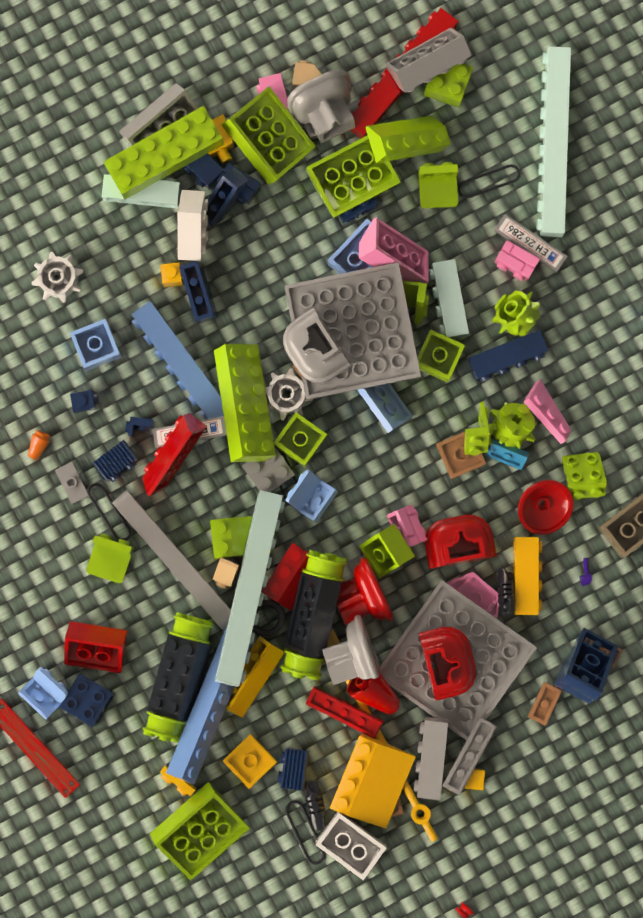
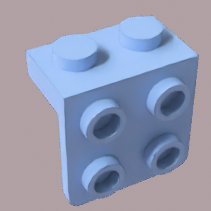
M307 469L300 475L294 488L289 491L286 502L301 514L317 523L338 491Z
M39 667L33 678L18 694L47 720L60 707L68 692L66 686L61 682H57L49 670Z

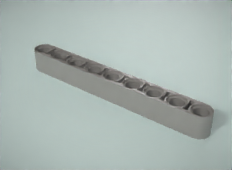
M127 490L124 491L112 504L217 625L225 631L231 609Z

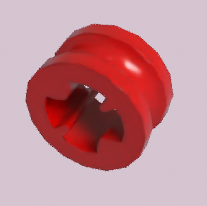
M464 902L460 903V907L455 908L464 918H469L475 914Z

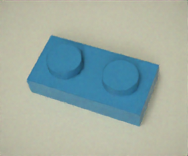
M494 438L486 454L487 457L522 470L529 455L528 452L519 448L506 447L505 443L501 444L499 440Z

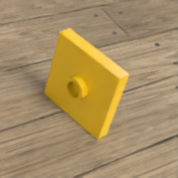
M249 734L223 762L250 789L277 763V760L252 734Z

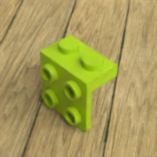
M444 162L441 165L434 166L433 163H425L419 167V193L422 209L449 208L458 205V164Z
M402 280L407 307L416 308L414 323L422 324L423 317H427L429 295L426 294L427 283Z
M484 401L480 402L479 428L465 429V455L488 453V446L492 444V425L488 424L490 417L489 408L485 407Z
M598 452L562 457L567 481L566 487L571 492L574 500L605 496L607 481Z
M103 533L100 534V537L95 535L92 542L95 544L86 572L116 583H122L134 547L129 546L130 542L119 539L118 542L112 541V536Z

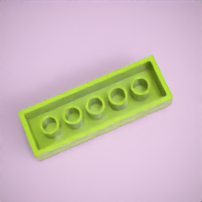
M202 106L105 160L103 163L125 200L224 145L207 110Z
M224 344L214 350L230 460L231 462L266 461L276 456L258 344Z

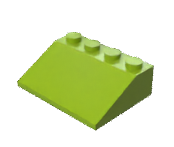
M270 86L221 124L268 185L277 181L316 147Z
M368 135L306 168L310 180L333 218L401 183L390 161L376 163Z
M208 782L150 833V836L155 846L192 880L250 828L224 797Z

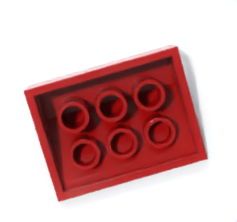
M190 413L179 416L175 422L176 428L166 435L164 439L166 443L163 447L160 446L154 454L156 458L145 467L144 471L146 473L142 478L147 495L152 496L167 488L207 428L205 424Z

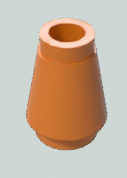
M39 430L32 434L28 453L30 458L39 459L50 442V435Z

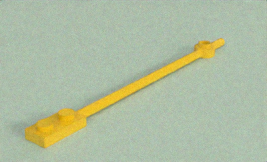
M333 628L329 635L327 648L340 644ZM356 700L360 709L371 714L366 704ZM379 730L376 739L387 743L381 730ZM406 780L403 790L413 807L411 817L415 823L422 824L430 841L433 842L438 837L429 822L431 812L426 805L418 802ZM419 810L424 811V815L422 817L417 816V812Z

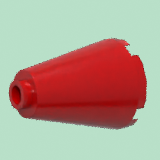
M380 671V676L376 679H361L357 677L349 681L347 692L352 698L387 715L398 711L400 700Z

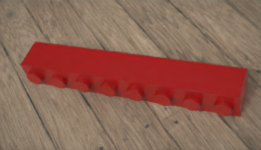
M442 8L438 12L434 11L428 18V24L426 26L422 25L416 34L418 36L406 44L404 53L449 28L455 30L459 21ZM387 68L382 73L380 82H375L371 86L370 94L367 97L363 96L357 105L359 107L356 111H351L355 128L350 131L360 139L367 136L365 127L378 124L404 92L398 87Z

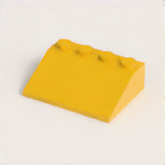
M362 733L356 742L330 809L346 816L387 828L416 756Z

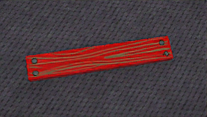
M2 698L0 700V727L65 798L68 797L80 783Z

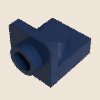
M92 389L70 394L73 413L97 409L96 404H99L98 395Z
M130 417V421L126 422L125 432H128L129 437L134 438L135 427H138L140 431L149 432V428L154 429L155 421L153 419Z

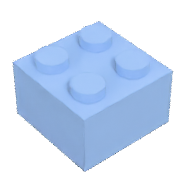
M106 319L70 332L83 368L86 371L122 357Z

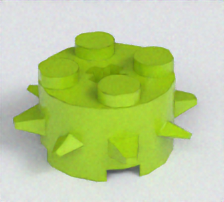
M516 290L509 296L507 294L503 295L498 300L494 308L496 316L492 319V322L502 325L500 334L505 330L512 335L525 336L528 334L529 330L540 318V313L537 309L540 303L530 300L533 292L526 295L522 291Z
M505 402L500 411L494 409L490 411L494 418L491 424L493 436L496 440L499 439V443H505L506 447H518L521 449V445L525 440L535 441L532 431L537 423L526 404H508Z

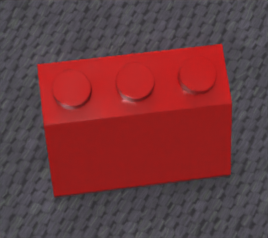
M294 543L291 544L266 583V587L261 591L290 611L293 610L301 571L306 569L309 558L306 556L308 552Z
M70 621L65 635L64 664L121 674L127 643V630Z

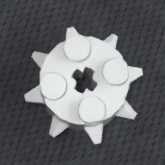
M50 252L49 259L44 260L42 264L35 263L34 266L38 269V278L32 282V285L40 286L44 290V300L52 296L60 298L62 303L66 302V297L71 295L73 291L80 292L81 289L77 285L78 276L83 273V269L73 267L71 264L72 255L62 258L56 257L53 252ZM60 274L61 279L56 281L54 277Z
M291 368L286 375L278 376L275 373H271L272 381L269 387L265 388L269 400L268 410L274 409L280 413V418L283 421L287 415H292L295 412L303 416L301 408L304 406V403L313 400H306L303 381L294 376L293 369ZM284 391H287V392L291 391V392H292V393L290 394L291 397H290V398H286V397L283 398V396H284L283 392H284Z

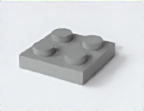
M275 446L276 456L266 461L246 462L242 465L259 491L271 493L295 476Z

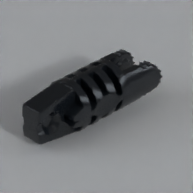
M500 568L497 572L498 603L501 616L506 618L514 615L515 612L514 574L507 572L504 568Z
M317 780L305 782V800L308 814L312 818L314 829L321 831L326 823L323 796Z

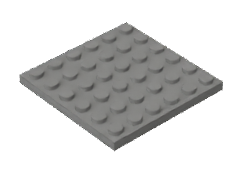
M399 262L284 285L291 322L314 307L351 364V367L323 383H314L302 376L306 400L421 377Z
M441 579L378 670L392 688L434 718L448 719V728L467 741L478 718L482 717L485 720L488 718L537 647ZM440 627H453L462 631L470 642L476 665V679L473 686L467 692L435 701L418 633ZM431 662L432 668L434 669V662Z

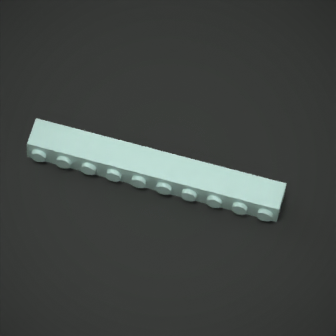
M548 46L546 53H543L542 64H545V71H542V83H545V90L542 89L541 101H544V108H541L540 119H543V126L540 127V138H543V145L539 147V156H542V163H539L538 174L542 175L541 182L538 183V193H541V201L538 200L537 212H540V219H537L536 228L537 231H540V236L563 237L565 234L571 47Z
M262 490L257 495L215 682L236 687L240 685V682L244 683L246 671H243L244 664L249 662L251 652H248L249 644H253L255 636L252 629L253 625H257L259 614L256 613L257 607L262 605L263 595H261L262 587H266L268 576H265L266 568H270L272 557H269L270 550H274L276 539L273 538L274 532L279 530L280 520L277 519L279 513L283 512L285 504L282 501V495Z

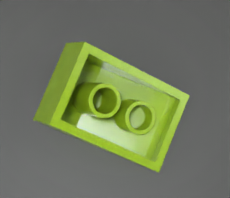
M253 516L210 520L214 559L244 556Z

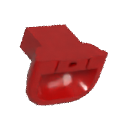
M461 515L441 519L434 522L426 532L425 550L429 569L497 557L491 528L483 518L476 515Z
M362 557L353 569V579L341 584V591L336 606L345 625L353 621L356 615L364 617L368 614L375 620L390 622L393 620V614L370 563L365 557Z
M440 627L418 633L435 701L467 692L473 686L476 679V665L467 636L459 629L453 627ZM431 662H434V669L432 668Z

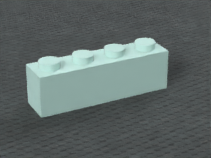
M104 174L101 197L103 201L178 209L181 185L176 179L166 178V181L159 180L124 200L110 174Z
M455 259L432 263V269H429L430 280H434L435 284L432 292L434 299L438 300L436 313L437 317H441L442 322L439 325L440 334L451 339L467 337L469 331Z

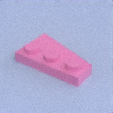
M540 379L534 383L524 403L559 443L562 444L568 439L572 430Z

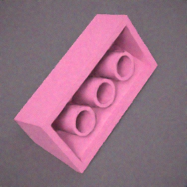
M377 217L374 218L359 242V259L372 267L399 262L403 281L428 283V251Z

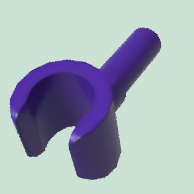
M583 558L585 574L579 576L582 586L588 585L592 581V576L589 573L588 558Z

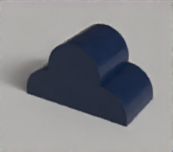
M583 628L570 654L558 672L554 685L587 704H590L592 700L596 701L602 694L618 646ZM586 637L594 641L592 646L589 645V642H583ZM603 646L610 650L609 655L606 654V651L604 653L601 652L599 648Z

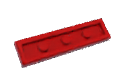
M316 686L313 687L306 702V705L373 739L377 737L384 720Z

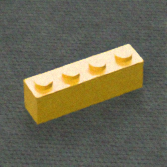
M539 537L513 538V574L516 600L514 615H539V611H542V600H539V592H542V580H539V573L542 572V561H539V553H542V542H539Z
M260 636L250 650L248 664H244L243 671H246L244 683L240 682L238 687L234 686L226 706L227 710L242 718L285 653Z

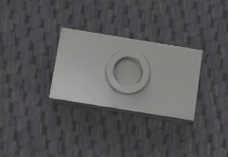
M73 462L55 470L72 505L89 497Z

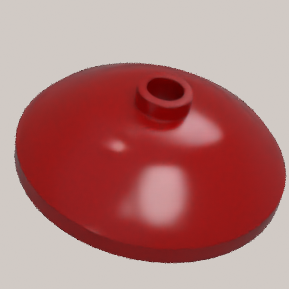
M543 480L531 485L523 493L518 503V517L521 524L528 531L538 535L550 534L562 528L569 520L573 511L571 492L565 485L555 480Z

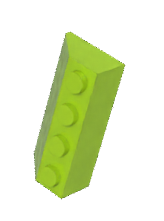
M433 116L365 127L376 163L439 153L451 145L446 126Z

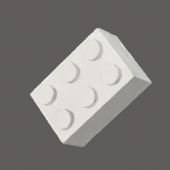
M181 191L177 212L178 260L201 261L202 254L206 253V242H208V231H206L208 226V215H206L208 199H205V191Z
M339 812L335 814L316 840V846L362 880L365 879L386 850L384 843L349 817Z

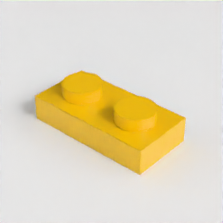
M165 765L160 771L163 774L161 778L169 784L173 782L177 785V790L184 796L187 794L191 796L196 787L189 782L167 774L169 766Z

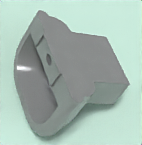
M343 70L326 72L296 87L287 99L290 114L300 123H311L321 143L355 128L354 118L347 106L351 100L350 92L352 91L350 76Z
M314 307L287 326L283 335L284 348L298 372L305 379L314 383H323L351 367L350 362Z
M356 615L346 628L348 640L322 649L333 685L357 677L361 679H376L380 676L377 655L372 646L365 623L360 615Z

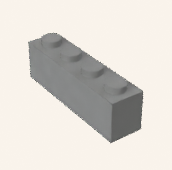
M425 717V722L420 724V734H423V741L418 743V753H421V761L417 760L416 772H419V780L415 779L414 791L417 792V798L441 799L448 719Z

